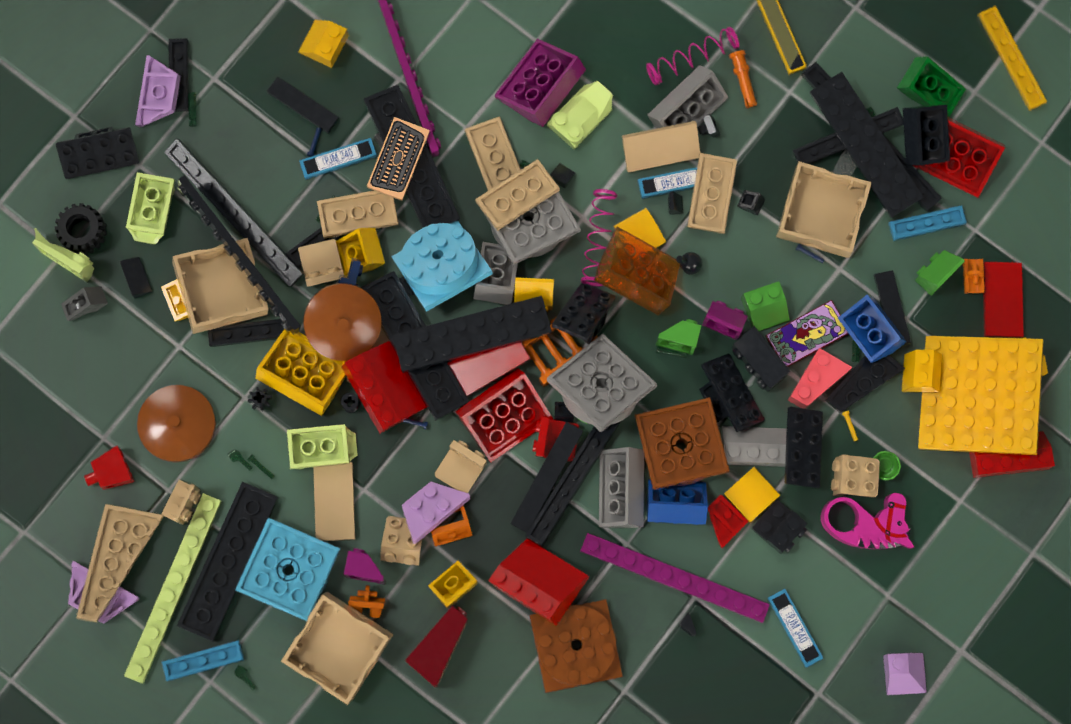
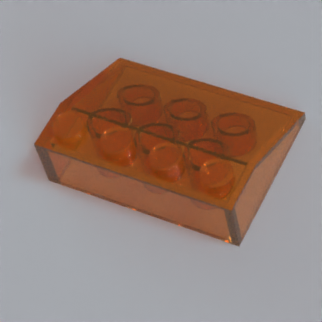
M616 227L598 265L594 281L659 315L671 305L680 265L675 258L625 230Z

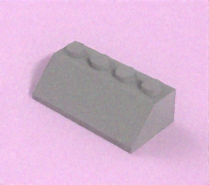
M699 65L647 116L656 129L696 121L698 127L704 121L703 117L711 115L729 97L714 72Z
M722 426V444L728 465L785 467L787 428L749 427L736 432L732 426Z
M632 447L603 450L600 454L599 527H643V450Z

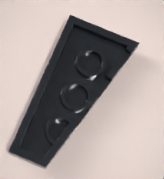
M890 355L873 363L864 356L825 401L841 413L905 368Z

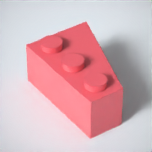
M819 348L788 401L800 408L806 409L847 374L852 367Z

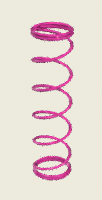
M730 26L722 29L720 32V45L714 38L707 36L704 41L705 53L697 44L691 43L689 46V59L681 51L676 50L673 54L674 68L668 60L660 57L657 63L658 74L654 66L650 62L647 63L646 68L651 81L655 85L659 84V81L662 83L659 70L660 59H664L673 69L676 76H678L675 65L676 52L681 53L693 69L690 55L691 45L697 46L709 62L706 50L707 38L714 40L725 55L721 40L723 31H726L732 47L738 49L739 40L735 31Z
M596 189L593 191V195L598 198L592 201V205L603 213L593 215L589 221L594 227L601 230L589 233L587 239L598 247L587 250L584 255L588 260L597 265H590L582 269V273L586 277H582L581 282L591 286L605 285L603 279L589 277L584 274V270L589 267L607 265L589 259L586 253L595 249H610L609 247L592 242L589 239V235L597 232L612 231L594 225L591 219L599 215H614V213L602 211L595 207L593 203L597 199L617 198V193L607 189ZM597 193H609L614 196H605ZM585 280H592V281H596V282H599V283L589 282V281H585Z

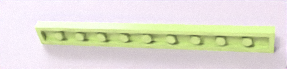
M204 493L202 494L125 672V677L144 684L220 507L221 500Z

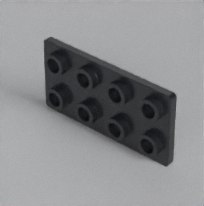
M112 126L76 134L74 139L56 143L65 179L139 164L130 127L114 130Z
M581 283L553 321L552 327L590 344L604 326L608 309L615 301L616 296L589 284Z
M729 353L701 365L709 382L699 390L704 399L711 398L717 423L729 417L735 431L739 432L764 421L762 413Z
M788 407L785 484L811 488L820 487L822 411Z

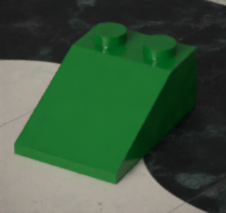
M928 56L915 57L897 87L909 99L921 106L947 105L948 117H950L966 90L965 87Z

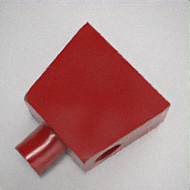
M119 446L113 447L93 460L91 466L94 472L84 476L88 486L98 482L104 490L135 482Z

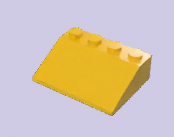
M284 329L257 367L255 379L322 416L346 377L341 367L348 360L339 361L327 358L311 346L304 334L297 332L293 335L290 331L287 332Z

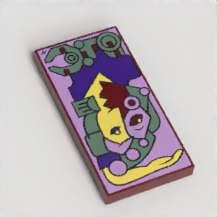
M830 300L774 330L765 337L772 349L784 364L789 367L815 353L819 348L822 349L849 333L839 321L838 317L841 315L833 301Z

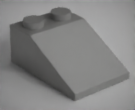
M482 242L481 255L493 274L476 283L473 299L506 305L511 304L517 264H512L506 251L499 244Z

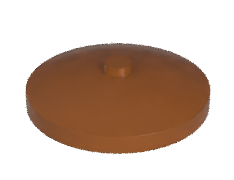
M337 283L324 287L311 298L304 313V330L311 346L321 355L333 360H350L370 350L377 341L381 330V314L377 303L367 291L353 284Z
M183 385L166 386L152 393L143 403L137 419L138 434L145 448L157 458L168 462H184L200 455L211 443L216 428L215 414L209 401L199 391Z

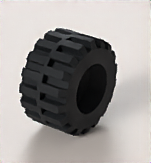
M79 203V206L72 204V208L66 207L64 208V213L60 212L58 214L60 219L55 221L57 224L55 226L56 236L61 244L73 253L79 254L81 252L87 255L86 252L89 251L91 254L94 252V248L99 249L101 247L99 245L100 242L104 243L105 239L103 237L107 236L106 224L98 211L90 205L85 206L83 203ZM80 221L91 223L90 231L84 237L75 238L71 236L72 228L76 223Z

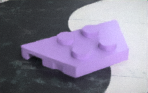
M151 56L146 57L135 124L138 127H143L175 112L181 76Z
M429 482L403 503L402 510L413 544L415 545L468 502L470 495L434 482Z
M73 561L71 564L72 577L70 579L71 589L68 604L79 609L88 569ZM119 587L98 621L103 624L137 602L139 597Z

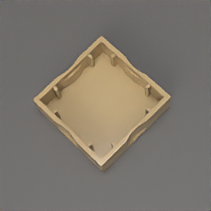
M798 162L776 237L849 258L854 249L859 230L860 216L865 208L872 182L848 175L834 174L824 168Z
M248 238L237 240V244L255 266ZM224 244L212 249L196 250L173 256V267L193 334L268 315L267 302L261 299L257 287L251 286L248 282V276L244 270L241 272L237 268L234 257L227 255L223 248Z
M326 592L319 599L309 615L304 629L295 638L281 662L304 677L314 680L325 691L348 705L356 696L393 634L337 597Z

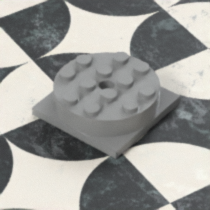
M559 192L498 231L489 221L494 238L506 251L513 265L529 257L544 255L554 249L559 242L581 231ZM531 217L533 220L532 222L526 221L524 218Z
M601 334L547 377V382L562 395L568 410L581 421L594 425L600 432L609 425L627 418L636 407L637 402L657 386L654 380L604 334Z

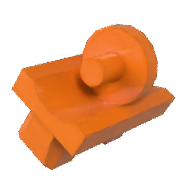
M964 259V293H984L983 259Z
M366 585L365 590H358L357 596H350L348 605L361 614L363 608H370V617L380 618L382 609L385 606V598H377V591H370V585Z

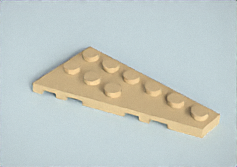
M105 504L77 619L98 622L162 521L163 515Z

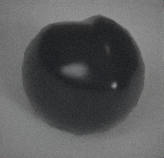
M687 252L676 258L680 268L688 275L698 273L702 267L701 257L697 253Z

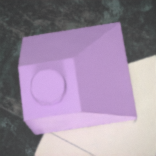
M923 653L883 655L887 695L927 693Z

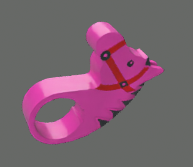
M892 493L887 495L884 499V509L880 510L875 517H872L857 502L847 497H840L829 501L821 511L823 528L832 537L844 544L863 549H889L898 546L914 548V545L908 539L911 529L908 528L905 522L906 499L902 494ZM842 502L852 508L855 514V526L851 531L839 532L831 526L828 514L830 508L835 503Z

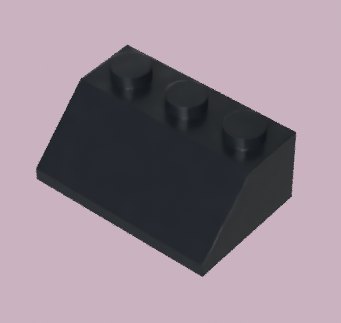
M947 105L903 108L906 165H926L950 161Z
M755 326L732 346L734 356L745 363L746 371L757 378L756 382L762 390L765 389L768 392L790 373L788 367Z

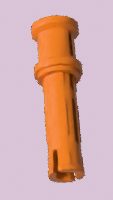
M744 50L731 53L729 57L733 61V72L738 77L745 107L750 108L756 106L757 102L748 72L750 67L746 64L744 56L746 53Z

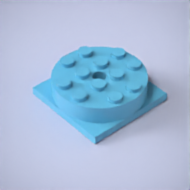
M458 221L451 224H431L411 235L402 251L391 256L426 312L493 274L476 248L471 235L463 229Z
M268 518L235 590L307 621L327 585L329 574L341 549ZM287 566H293L295 573L288 576L284 574V570Z

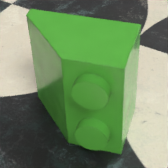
M943 250L941 254L936 252L929 259L931 264L928 267L923 265L917 271L919 276L915 281L932 296L965 260L946 250Z
M779 281L743 293L741 301L751 327L755 326L759 332L790 321L786 298Z
M690 319L681 321L660 333L656 346L693 355L701 325Z

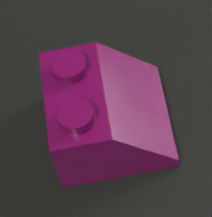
M712 301L702 326L737 340L748 316L744 315L745 312L740 309L734 308L733 310L728 308L724 302Z
M354 548L353 551H348L344 570L346 578L385 585L386 580L365 550Z

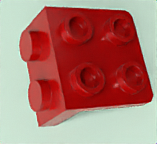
M542 417L541 421H537L535 432L539 433L538 440H534L532 450L536 452V457L547 458L566 422L551 420L546 417ZM570 423V424H572L573 426L579 428V425H578V424H576V423ZM576 445L567 460L568 462H572L575 457Z

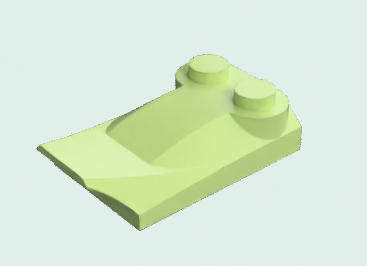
M599 81L584 85L558 112L553 114L547 126L575 150L612 111L613 94Z
M137 172L126 228L133 236L134 241L157 244L164 235L172 196L175 192V179Z
M34 228L36 236L32 243L42 254L86 283L90 280L94 267L89 257L81 252L76 254L64 247L49 243Z
M345 424L287 430L290 469L301 470L309 467L346 464L358 456L356 433L350 431Z

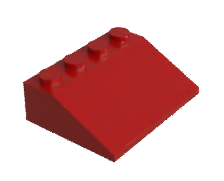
M948 117L950 161L912 166L978 198L1001 157L1005 145Z
M390 341L344 362L341 367L379 433L427 408L407 372L402 373L398 355Z
M519 368L455 411L490 463L536 431L537 421H541L542 417L553 420V417L528 377Z
M527 538L499 564L488 581L501 592L557 626L589 576Z

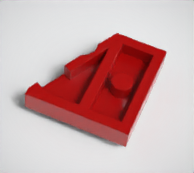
M721 494L708 506L707 511L719 546L723 548L749 521Z

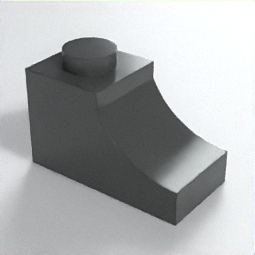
M101 286L84 287L61 303L67 321H73L85 314L96 312L108 304Z

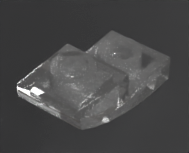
M846 149L843 150L832 173L852 176L856 164Z

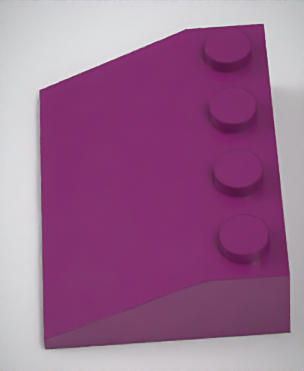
M537 39L494 96L527 120L543 127L585 72L586 68L578 56Z

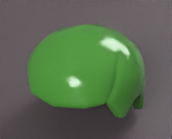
M881 451L873 457L880 462L879 479L890 480L899 474L901 462L894 453Z

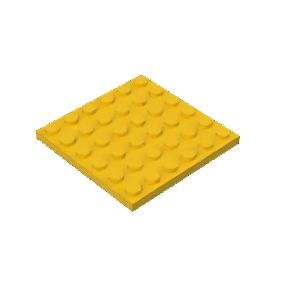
M926 336L925 350L934 349L942 354L940 392H922L918 449L1037 455L1044 340Z

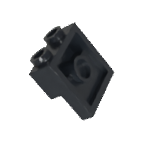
M776 499L751 529L777 552L782 554L784 551L788 553L795 545L792 541L796 536L801 538L807 531L805 528L807 522Z

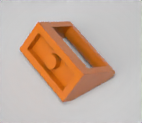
M464 505L455 511H461L464 520L440 526L431 531L435 547L472 536Z

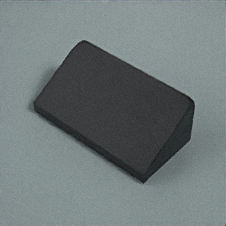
M140 257L120 261L133 298L151 293L152 290Z

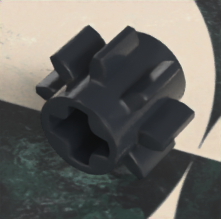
M257 387V391L254 393L249 392L252 399H248V403H254L252 406L253 410L258 407L263 412V407H270L268 400L272 399V396H266L268 392L266 388L261 391ZM261 395L263 397L262 402L258 403V396Z

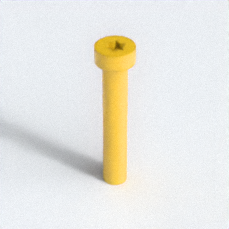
M849 410L842 413V416L846 419L853 441H857L858 438L849 416L850 412Z

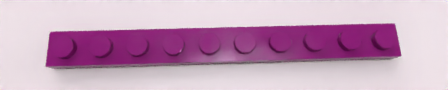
M377 0L421 127L430 130L426 141L432 158L439 156V149H441L440 141L438 138H434L433 132H435L433 122L428 121L427 115H429L427 104L422 103L423 93L421 87L416 86L415 81H418L415 70L411 71L409 64H412L409 53L405 54L403 48L406 47L404 38L398 35L397 31L400 30L397 19L393 20L392 14H394L392 4L387 3V0Z
M587 533L580 551L760 623L764 622L770 605Z

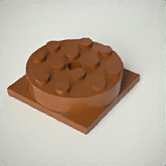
M710 397L635 415L644 459L648 467L653 490L673 485H691L707 477L729 473L730 470ZM678 443L686 444L687 447L684 449V452L676 446Z
M606 599L580 605H571L557 626L538 614L529 615L545 693L623 677ZM574 640H578L582 644V648L578 651L571 648V642Z

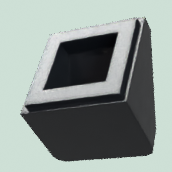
M559 163L550 176L557 184L566 188L575 172Z
M744 190L737 207L754 215H759L765 199L760 193Z
M670 191L668 195L670 215L683 214L682 196L673 191Z
M555 402L554 420L573 423L574 415L568 410L565 403Z
M688 612L678 626L691 637H694L697 632Z

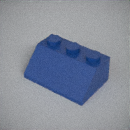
M868 294L838 317L844 328L871 363L892 354L907 342L877 301Z
M648 480L647 522L706 525L708 510L706 482H697L685 486L673 485L653 490L651 480Z

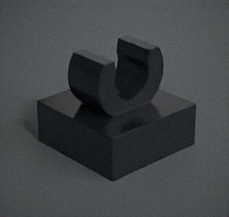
M711 115L703 117L705 124L697 127L699 133L702 136L709 134L713 138L720 136L715 119Z

